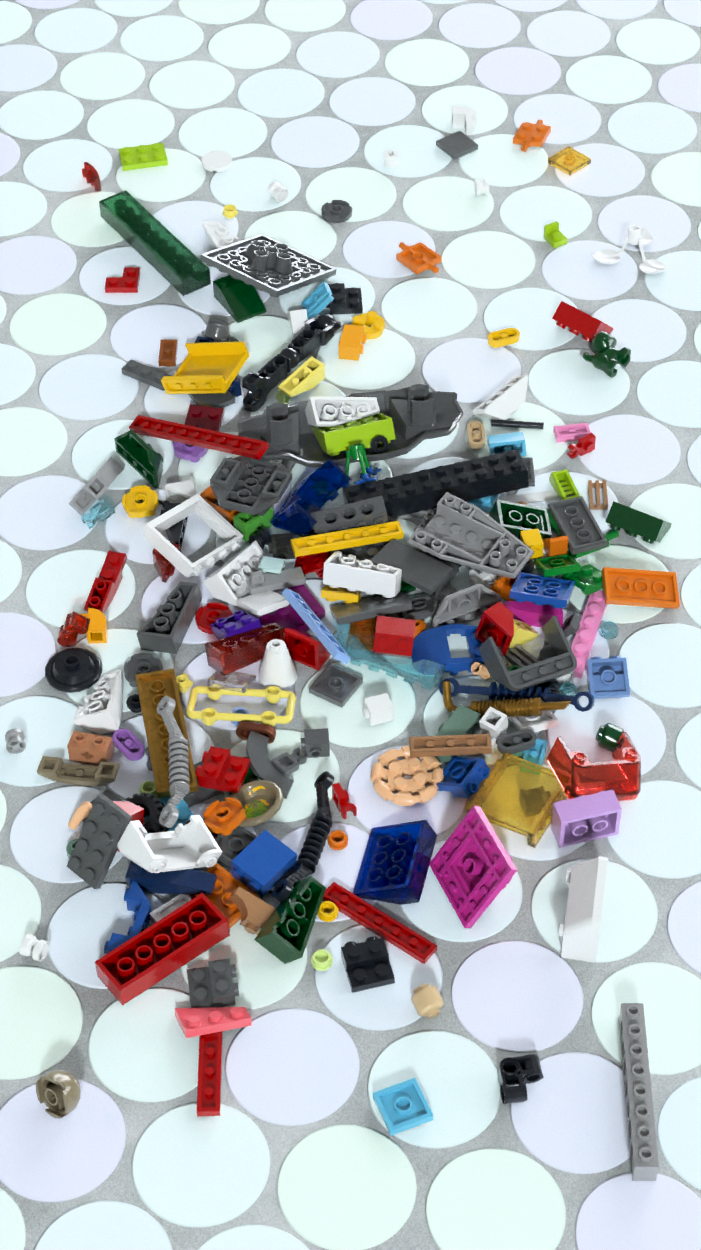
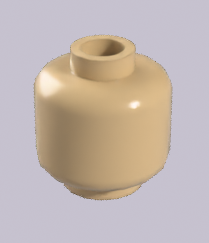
M426 983L413 990L414 994L411 997V1001L419 1016H428L431 1019L441 1013L440 1009L443 1007L444 1001L436 986Z

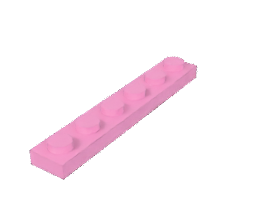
M602 590L589 595L579 623L580 627L571 646L577 660V667L574 670V677L582 679L586 661L589 659L607 607L604 600V591Z

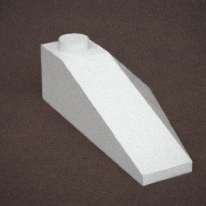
M310 397L305 408L308 424L316 427H333L380 412L376 397Z
M255 540L214 571L203 583L214 598L237 606L236 600L244 598L250 593L246 577H250L251 572L259 571L258 568L261 560L266 554Z

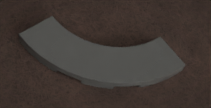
M250 731L246 745V754L250 759L252 772L260 780L276 783L283 792V798L286 799L294 780L284 776L272 764L267 751L269 737Z

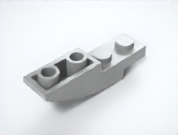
M111 456L69 502V505L82 516L118 477L124 467Z

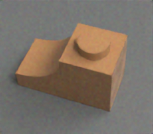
M239 886L232 891L229 897L240 911V925L250 934L258 935L276 909Z

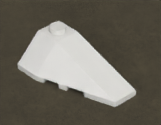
M122 669L103 674L93 687L95 691L91 695L86 696V703L76 709L72 720L74 724L99 735L111 734L119 730L122 719Z

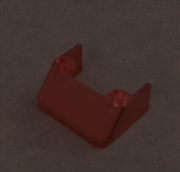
M627 732L622 733L615 750L611 754L615 761L590 762L584 752L569 751L561 736L557 737L546 759L568 799L577 798L582 795H591L600 791L614 790L618 801L634 800L641 791V755Z

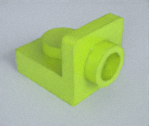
M558 221L544 226L543 238L553 248L567 244L568 238L559 231Z

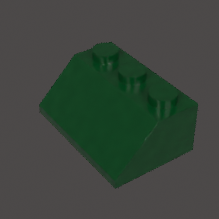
M614 501L605 521L610 524V528L620 531L621 528L627 530V535L635 538L637 535L644 537L643 541L653 544L654 541L660 543L672 526V523Z

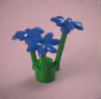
M362 443L349 445L350 450H346L344 479H342V483H334V486L337 488L352 486L348 480L350 457L353 460L359 459L362 470L359 476L362 480H358L354 484L360 485L376 481L377 477H370L371 475H377L381 468L375 467L372 469Z

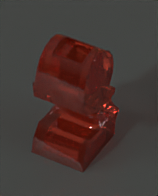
M74 611L67 614L64 625L59 629L57 642L64 647L73 646L76 643L78 634L88 632L90 619Z

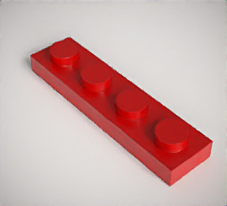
M222 1031L199 1036L197 1116H220Z

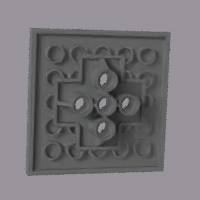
M263 234L203 253L200 257V261L206 263V265L215 267L220 272L231 275L232 278L240 279L245 284L256 287L259 291L267 292L272 297H279L323 279H328L336 275L337 271L336 268Z

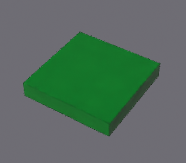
M569 553L534 560L535 567L544 577L581 571V565Z

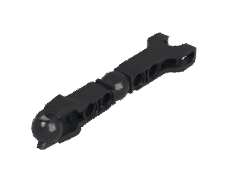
M326 313L308 320L305 323V329L291 341L287 348L272 358L257 373L249 372L243 378L242 387L248 390L247 395L243 399V408L247 411L255 412L262 407L269 392L287 376V373L292 368H295L298 363L307 358L320 345H327L333 338L336 330L341 327V322L336 321L335 317Z

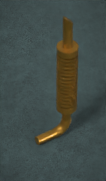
M447 681L443 682V702L445 708L451 713L458 706L452 703L451 682ZM541 698L472 701L470 706L465 707L480 713V718L483 717L490 706L506 714L507 717L541 716L544 710H564L572 701L542 703Z

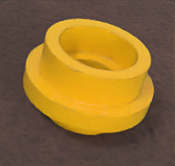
M325 901L321 903L317 916L324 922L334 921L339 914L338 907L331 901Z

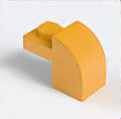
M88 608V614L68 615L70 632H86L88 643H107L106 617L101 611Z

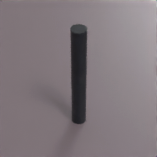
M491 420V427L543 429L544 422Z

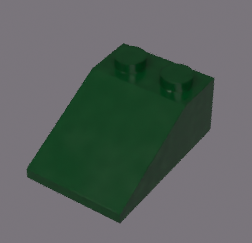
M231 275L213 281L215 299L237 323L266 312V308L254 286L247 285L240 279L232 278Z
M496 499L489 516L519 540L520 531L539 529L542 539L551 538L552 532L547 508Z

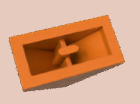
M568 535L542 539L544 543L543 549L547 557L567 554Z

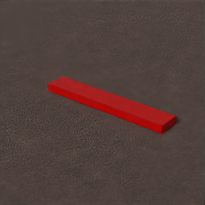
M333 882L325 890L323 902H333L341 913L381 938H384V940L421 963L425 964L437 951L436 944L339 884Z

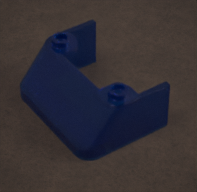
M329 459L298 485L270 520V523L275 528L299 536L308 534L312 526L317 523L310 513L319 511L327 501L330 500L332 502L339 495L337 491L349 482L351 478L336 463Z

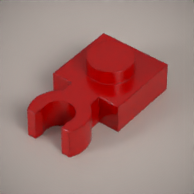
M590 433L579 438L577 444H570L568 446L571 452L567 453V455L574 459L578 455L583 456L595 450L596 436Z

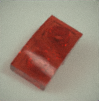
M83 162L84 168L81 169L83 178H86L87 184L90 183L91 186H94L95 192L101 191L98 172L91 164Z

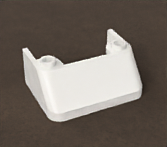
M599 856L572 866L571 870H567L566 883H570L565 923H560L559 936L563 937L561 958L596 962L608 857Z

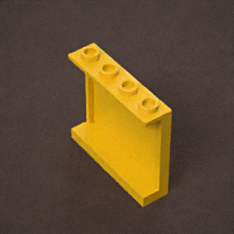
M245 342L186 343L188 355L174 376H163L161 382L166 394L226 393L250 356Z

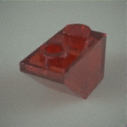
M170 542L174 547H176L181 552V547L179 544ZM154 548L152 551L154 566L162 582L166 583L169 577L173 576L175 567Z

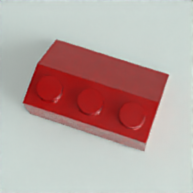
M563 301L560 302L552 317L553 320L557 321L556 325L563 329L566 326L571 328L569 332L577 336L579 333L584 335L583 339L592 343L594 336L599 332L603 331L610 334L614 329Z

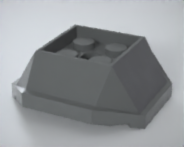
M244 456L236 458L224 457L210 479V486L220 507L251 515L264 516L283 496L292 481V473L283 464L273 461L258 460Z

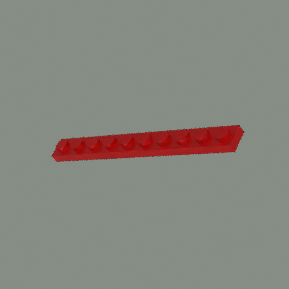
M138 415L129 426V429L137 434L258 460L261 459L269 448L266 441Z

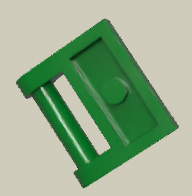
M590 564L582 566L579 572L567 573L562 576V579L575 581V586L581 589V592L585 595H590L603 588L602 572Z

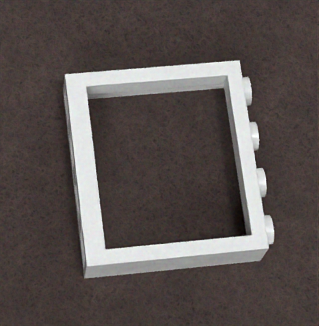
M199 494L194 495L148 522L142 534V537L187 579L194 575L198 576L207 567L211 568L220 559L224 560L231 552L238 551L243 539V535ZM196 513L226 543L192 563L161 532L191 514Z

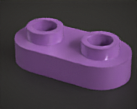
M119 729L113 733L114 746L128 760L138 761L144 757V745L131 731Z

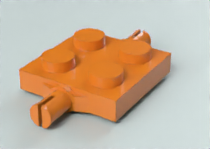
M538 119L536 124L522 123L513 137V144L522 145V152H526L529 147H542L551 133V126L544 125L541 119Z
M400 242L399 248L403 251L396 254L397 261L416 275L427 269H430L435 274L438 273L439 268L435 265L441 263L442 257L422 242L412 246Z

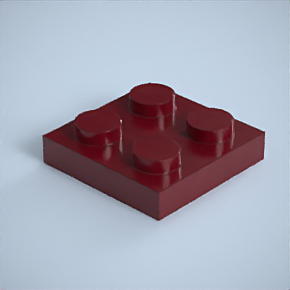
M190 404L184 425L219 432L225 413L224 408Z

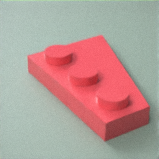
M245 1007L174 1008L175 1017L186 1038L252 1026L251 1016Z

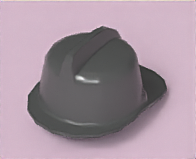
M210 318L206 330L201 332V335L216 341L239 342L229 334L228 324L221 319Z

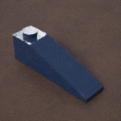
M131 861L125 878L129 886L132 881H136L144 893H203L212 895L217 876L197 868L150 873Z

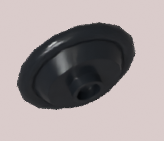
M78 647L67 648L57 652L49 659L45 666V678L50 686L58 691L67 693L81 692L92 687L102 674V662L99 657L88 649Z

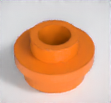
M340 830L333 831L327 839L328 846L333 850H343L348 845L347 835Z

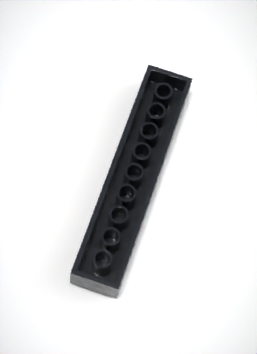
M518 449L509 450L499 454H491L414 473L388 477L360 485H352L343 488L344 502L349 504L382 496L389 519L437 508V503L446 492L464 501L527 488L529 487L528 469Z

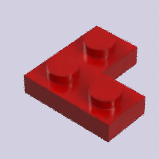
M124 267L123 277H106L105 293H138L140 267Z

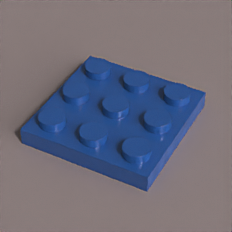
M520 572L510 590L509 598L517 602L529 601L535 605L546 604L552 605V607L557 609L566 608L575 588V581Z

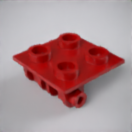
M331 551L296 557L294 568L301 567L304 575L316 572L319 578H323L324 562L331 555Z

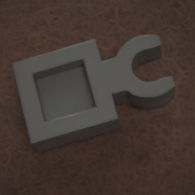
M296 748L291 755L285 752L272 759L271 762L280 773L288 776L298 770L301 764L306 763L308 755L299 756L301 749Z

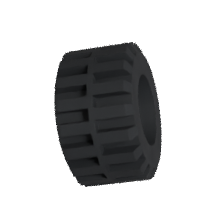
M136 793L133 795V798L128 797L125 799L144 808V817L149 815L148 821L143 825L147 833L167 832L171 829L159 823V816L165 805L152 794L141 793L139 796Z

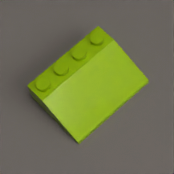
M381 412L333 427L312 426V430L323 452L329 454V456L339 455L340 451L350 450L349 445L362 443L363 447L371 448V440L378 435L384 436L388 440V444L391 443V440L396 439L392 418Z

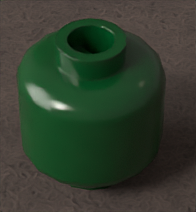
M606 723L604 726L601 725L599 727L595 740L598 741L600 748L616 752L619 747H624L627 737L624 736L623 728Z

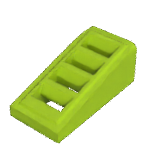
M567 469L550 474V484L561 500L580 497Z

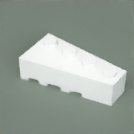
M336 550L324 562L323 584L329 585L332 588L342 587L347 588L349 591L358 590L364 591L369 595L380 594L383 597L392 598L401 589L402 569L381 563L373 565V562L368 559L359 561L356 560L354 555L342 556V552Z

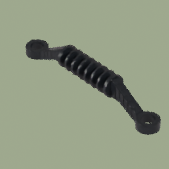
M328 771L323 772L314 783L317 792L318 809L301 848L294 873L280 881L273 890L272 896L278 902L285 901L293 891L292 884L316 871V866L323 852L330 828L333 825L327 790L333 784L335 778Z

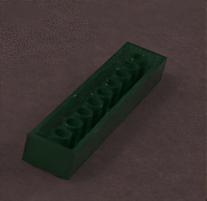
M126 190L99 201L101 217L182 296L211 284L210 269Z

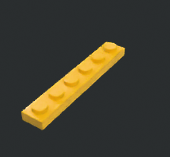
M399 521L291 539V547L294 556L299 557L386 542L392 539H403L404 533Z

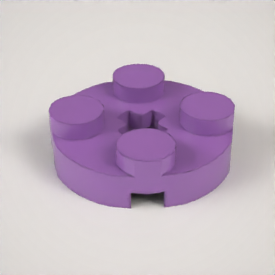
M173 441L175 457L183 460H190L193 463L198 462L208 452L207 448L189 447L191 445Z

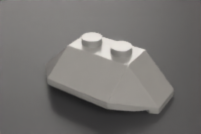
M480 583L447 595L437 608L432 621V628L450 624H467L480 619L483 612L496 603L501 602L502 597Z

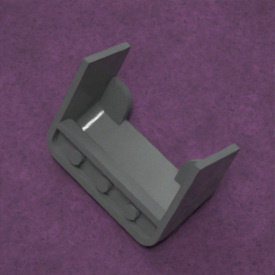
M553 616L541 628L549 644L544 646L539 652L541 661L513 671H509L508 667L504 664L493 638L489 637L478 650L491 678L512 691H520L573 672L577 667V660L557 617Z

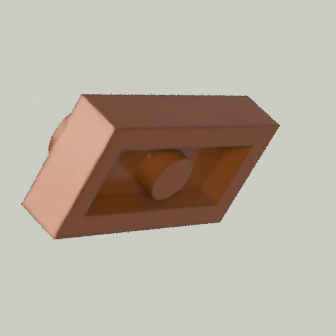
M177 339L160 340L159 366H176Z

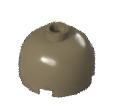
M53 1070L41 1076V1079L36 1082L37 1098L40 1104L45 1103L49 1108L45 1109V1111L54 1118L60 1119L71 1113L81 1099L79 1081L67 1071Z

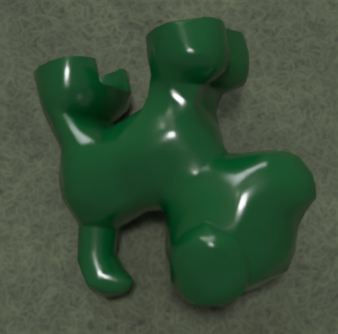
M601 331L594 336L590 350L595 355H589L588 352H584L582 357L587 362H591L595 368L604 371L605 374L613 378L618 371L615 369L617 364L626 367L630 362L631 349L623 347L621 350H617L615 348L617 344L616 338L607 332Z

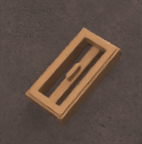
M588 480L590 510H608L606 480H602V483H599V480H595V483H592V480ZM592 488L596 489L597 505H594L593 503ZM600 488H602L604 505H601Z

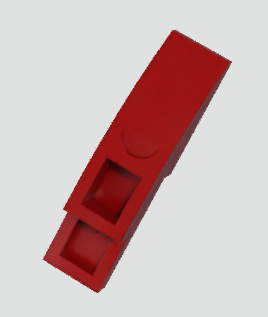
M108 551L99 577H95L84 606V611L88 612V608H94L104 613L109 607L123 578L122 571L127 560L125 553Z

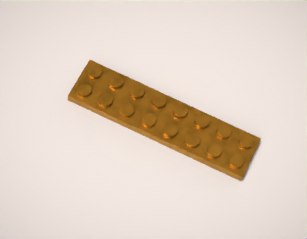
M174 668L135 675L158 798L171 796L169 792L168 741L170 737L162 716L157 713V706L163 697L168 696L175 700L176 705L172 714L183 736L188 740ZM188 740L189 793L198 791V784Z

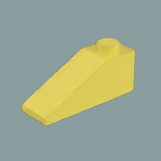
M311 356L278 386V389L289 397L313 389L325 378V365Z

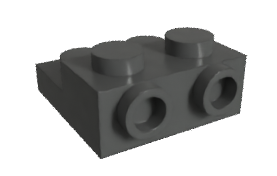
M230 958L208 961V967L187 969L191 1008L236 1005L235 996H239L238 982L233 983V978L237 976L235 964H230Z

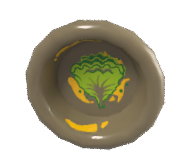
M255 780L241 786L238 794L232 793L229 796L238 799L245 811L246 818L239 825L240 827H254L270 820L280 810L284 800L281 788L276 783L268 780Z

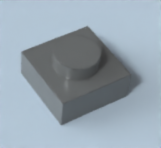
M573 613L563 623L562 630L566 638L571 634H575L580 627L579 621L581 616L577 613Z

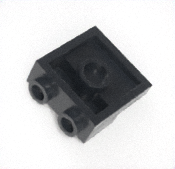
M345 283L328 284L332 293L331 296L334 298L326 306V308H329L331 315L363 313L361 288H345Z
M371 936L365 942L349 941L341 947V958L352 993L395 983L384 938L378 939L376 936Z

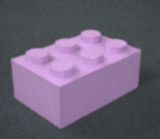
M614 790L600 791L595 794L582 795L577 798L560 800L553 803L551 830L559 848L619 834L622 808Z

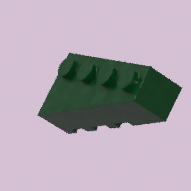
M312 876L295 882L291 895L285 901L280 902L254 940L284 964L302 958L326 887Z

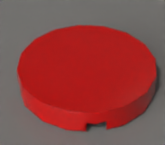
M219 602L207 603V606H201L195 613V623L202 632L214 634L210 625L216 623L217 619L227 618L233 613L226 604Z

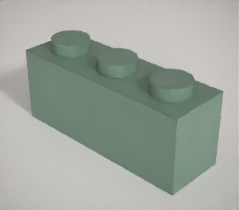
M459 705L455 711H451L445 724H441L435 736L475 734L480 727L481 714ZM458 755L435 757L441 763L447 765L453 756L457 757Z

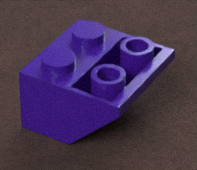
M244 610L235 611L231 616L217 619L216 623L210 625L222 648L231 655L266 640L260 620Z

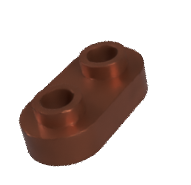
M243 721L238 724L236 729V735L242 740H248L250 731L269 737L268 744L273 743L276 737V730L271 725Z

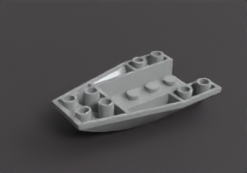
M448 492L437 503L436 514L423 530L417 528L408 539V543L440 559L506 578H516L534 554L531 548L479 507Z

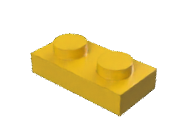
M326 585L321 590V597L326 598L327 601L343 600L347 604L352 602L358 603L362 595V591H349L347 588H332Z

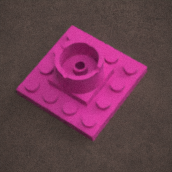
M473 806L429 863L464 928H472L501 890L507 887L506 885L510 883L513 875L517 872L512 858L505 850L480 806Z

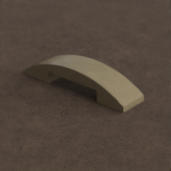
M42 756L36 772L38 775L61 783L97 786L114 782L120 763L100 761L98 766L63 763L60 757Z

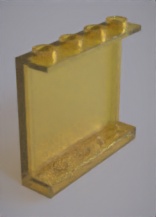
M504 753L501 759H497L493 771L489 773L483 786L479 787L473 801L467 804L466 813L473 806H480L490 823L526 836L527 845L535 848L552 822L553 803L566 800L571 792V777Z

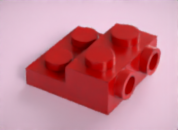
M211 746L209 751H204L203 765H198L196 769L199 787L238 794L249 770L250 759L232 756L229 749Z

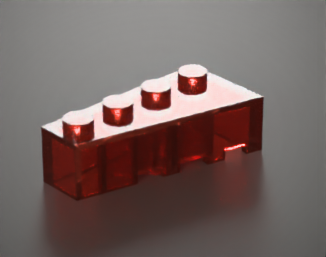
M272 623L206 643L205 649L208 666L225 676L262 660L269 641L280 639L285 642L283 627Z

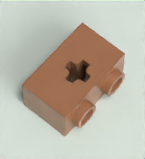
M74 730L67 744L69 759L73 762L98 766L100 761L111 762L114 755L112 737Z

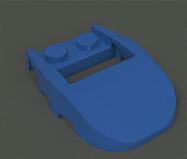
M450 624L421 632L413 640L411 659L414 668L425 675L439 676L440 673H449L452 676L458 675L460 671L468 670V673L471 672V666L475 662L484 665L485 663L478 650L482 643L474 636L478 626ZM450 634L465 636L470 657L451 658L447 636H450Z

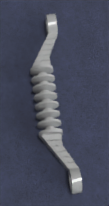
M165 696L157 706V713L162 716L170 737L168 741V765L171 798L159 816V823L167 828H171L179 816L176 806L190 792L188 740L183 736L172 714L176 702L174 699Z

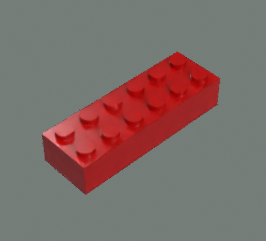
M201 893L95 961L97 977L123 1006L230 936L228 920Z

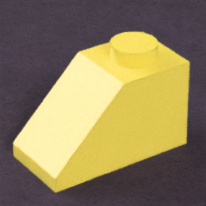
M513 619L514 636L509 648H515L516 644L523 646L537 638L539 634L527 623Z

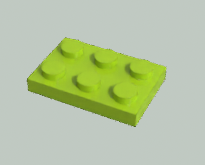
M163 143L118 149L123 171L168 165Z

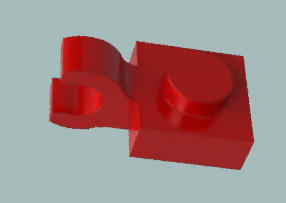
M340 783L332 784V798L339 812H341L342 818L347 819V811H351L354 816H357L356 806L347 802L349 801L347 790H343Z

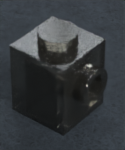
M293 533L271 535V542H268V551L272 553L273 558L295 559L291 547V539H294Z

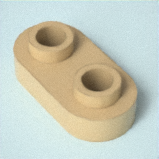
M471 421L467 424L468 446L475 450L481 449L485 446V426L480 421Z

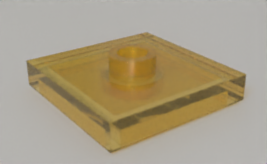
M568 146L549 157L548 163L564 173L572 175L591 164V158Z

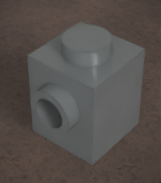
M328 728L304 730V738H301V750H305V754L308 755L307 758L330 757Z

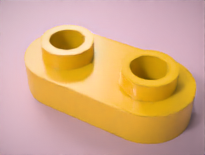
M506 328L488 334L487 343L493 348L517 343L520 339V331L516 328Z

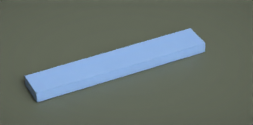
M285 588L282 592L283 596L333 658L348 664L351 657L298 593Z

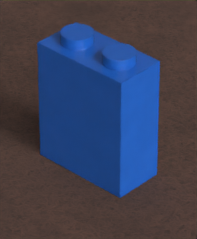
M264 830L231 861V873L236 880L245 883L253 893H258L264 897L296 865L297 853Z

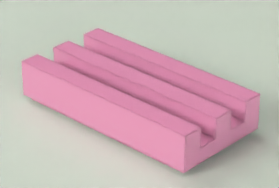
M588 423L553 427L557 443L577 441L579 438L591 433Z

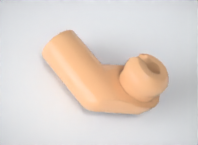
M83 802L75 810L68 823L69 828L76 830L81 821L88 817L92 809L90 802Z

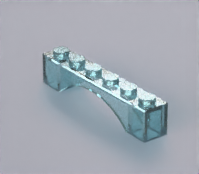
M334 629L333 637L351 657L350 663L361 666L362 663L369 665L368 669L379 672L381 669L386 671L385 675L397 678V675L404 677L403 681L415 684V681L422 683L421 687L433 690V687L439 688L447 665L429 659H422L415 663L404 665L389 663L372 654L362 644L357 635Z

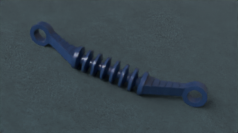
M453 678L442 680L439 686V691L443 695V682L450 681L454 686L451 698L457 696L458 693L488 695L490 701H495L496 696L497 700H503L504 697L505 700H510L512 697L513 700L519 698H541L543 702L572 701L570 704L574 705L581 712L591 710L595 703L594 697L590 692L584 691L577 693L575 696L551 693V688L546 687L543 693L541 686H538L536 692L534 686L529 687L528 691L527 688L520 691H512L500 683L497 688L496 682H491L489 687L460 685ZM581 696H586L589 700L586 707H582L579 703Z

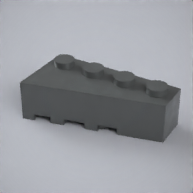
M179 582L168 595L166 603L157 608L156 615L153 618H149L143 630L140 629L136 633L141 650L177 654L202 601L198 583Z

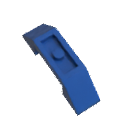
M132 881L130 888H127L124 893L127 910L135 912L134 924L129 927L127 935L112 933L110 940L105 943V954H108L148 928L151 920L149 913L152 912L151 903L136 881Z

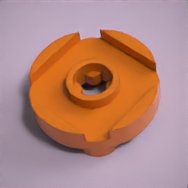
M225 798L226 801L219 802V800L214 801L205 809L203 814L205 819L203 821L210 832L221 833L223 836L230 835L233 829L245 820L246 814L243 806L236 798Z

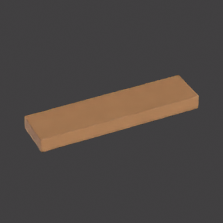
M490 734L409 737L410 757L492 754Z

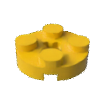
M369 311L352 318V325L364 326V333H367V339L378 338L383 334V330H385L384 319L377 315L375 311Z
M146 485L132 487L127 495L126 493L123 495L122 504L128 517L143 518L155 515L159 499L155 490H151Z

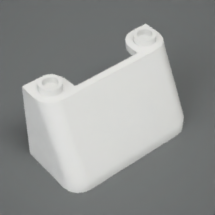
M191 815L188 824L183 826L182 823H179L174 831L147 833L139 820L130 821L117 844L123 856L150 873L203 867L209 868L217 863L222 853V850L200 815Z

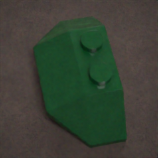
M132 430L114 438L116 452L155 489L159 488L163 473V457L161 454L157 453L149 443L147 444Z

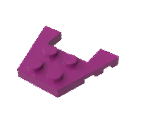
M304 584L288 587V589L302 597L320 620L325 617V610ZM290 603L288 606L278 609L272 615L267 613L260 617L255 616L260 620L261 626H272L278 628V631L283 633L286 628L299 629L304 632L310 630Z

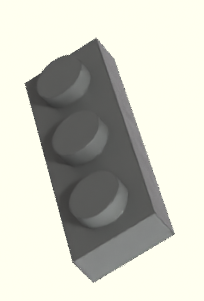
M132 359L121 369L123 375L163 391L165 389L161 379L163 376H171Z

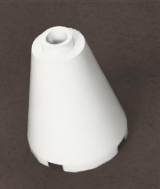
M273 639L266 645L258 674L259 682L263 688L278 686L281 690H289L294 682L297 681V671L285 642L280 639Z

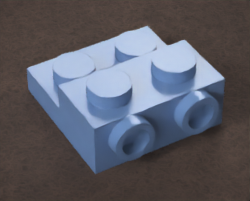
M611 656L606 659H601V657L587 659L585 665L587 683L589 684V692L593 695L594 699L630 697L626 657Z

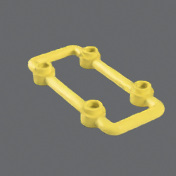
M214 682L207 686L192 688L186 714L189 718L201 719L207 726L214 725L217 720L257 722L271 725L274 728L276 724H287L292 721L296 695L292 691L281 690L278 686H269L266 689L222 687L220 683ZM198 694H207L211 700H218L222 695L266 697L268 702L272 704L279 702L280 698H288L285 716H277L272 711H265L261 715L217 712L214 708L194 711Z

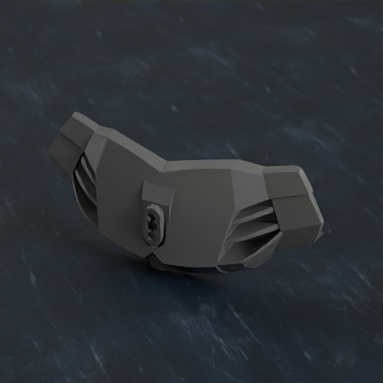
M415 384L408 388L391 391L381 390L352 393L349 396H345L376 397L380 412L392 418L396 439L391 440L387 450L383 453H375L371 448H365L368 462L401 456L410 452L425 439L450 435L463 416V411L457 402L456 392H429L428 384ZM308 400L288 405L275 403L266 406L263 414L237 423L238 436L268 443L269 448L261 459L282 460L289 458L309 468H328L346 465V450L340 451V454L335 456H329V454L323 452L312 430L313 425L308 424L305 408ZM380 443L377 444L378 448L382 446ZM350 457V463L360 462L359 459L353 460V458Z

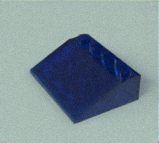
M427 820L372 828L353 894L364 899L399 905L420 902L437 834Z

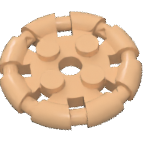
M401 746V749L397 750L393 748L380 755L377 759L378 762L372 766L370 776L376 793L384 800H390L393 804L399 806H414L416 803L423 804L428 802L438 794L436 783L443 782L444 780L443 769L440 768L441 763L435 756L410 757L409 746ZM405 775L412 776V778L408 780L402 777Z

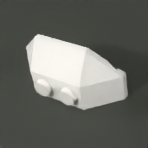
M520 375L513 377L507 384L472 411L473 414L489 420H506L509 418V414L517 411L520 408L519 406L525 402L528 376Z

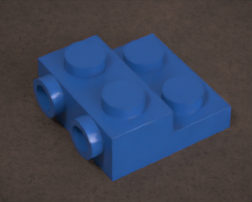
M453 756L443 769V782L436 783L437 791H450L455 798H470L473 793L478 791L479 784L488 778L490 769L483 758Z

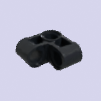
M528 1054L519 1057H507L500 1062L498 1082L503 1104L525 1102L527 1100L526 1084L534 1083L544 1078L537 1055Z

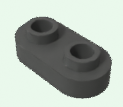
M522 729L502 735L497 740V750L503 755H512L532 749L536 745V734L532 730Z

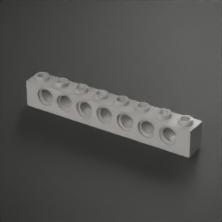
M621 1003L619 1028L632 1181H656L659 1164L644 1004Z

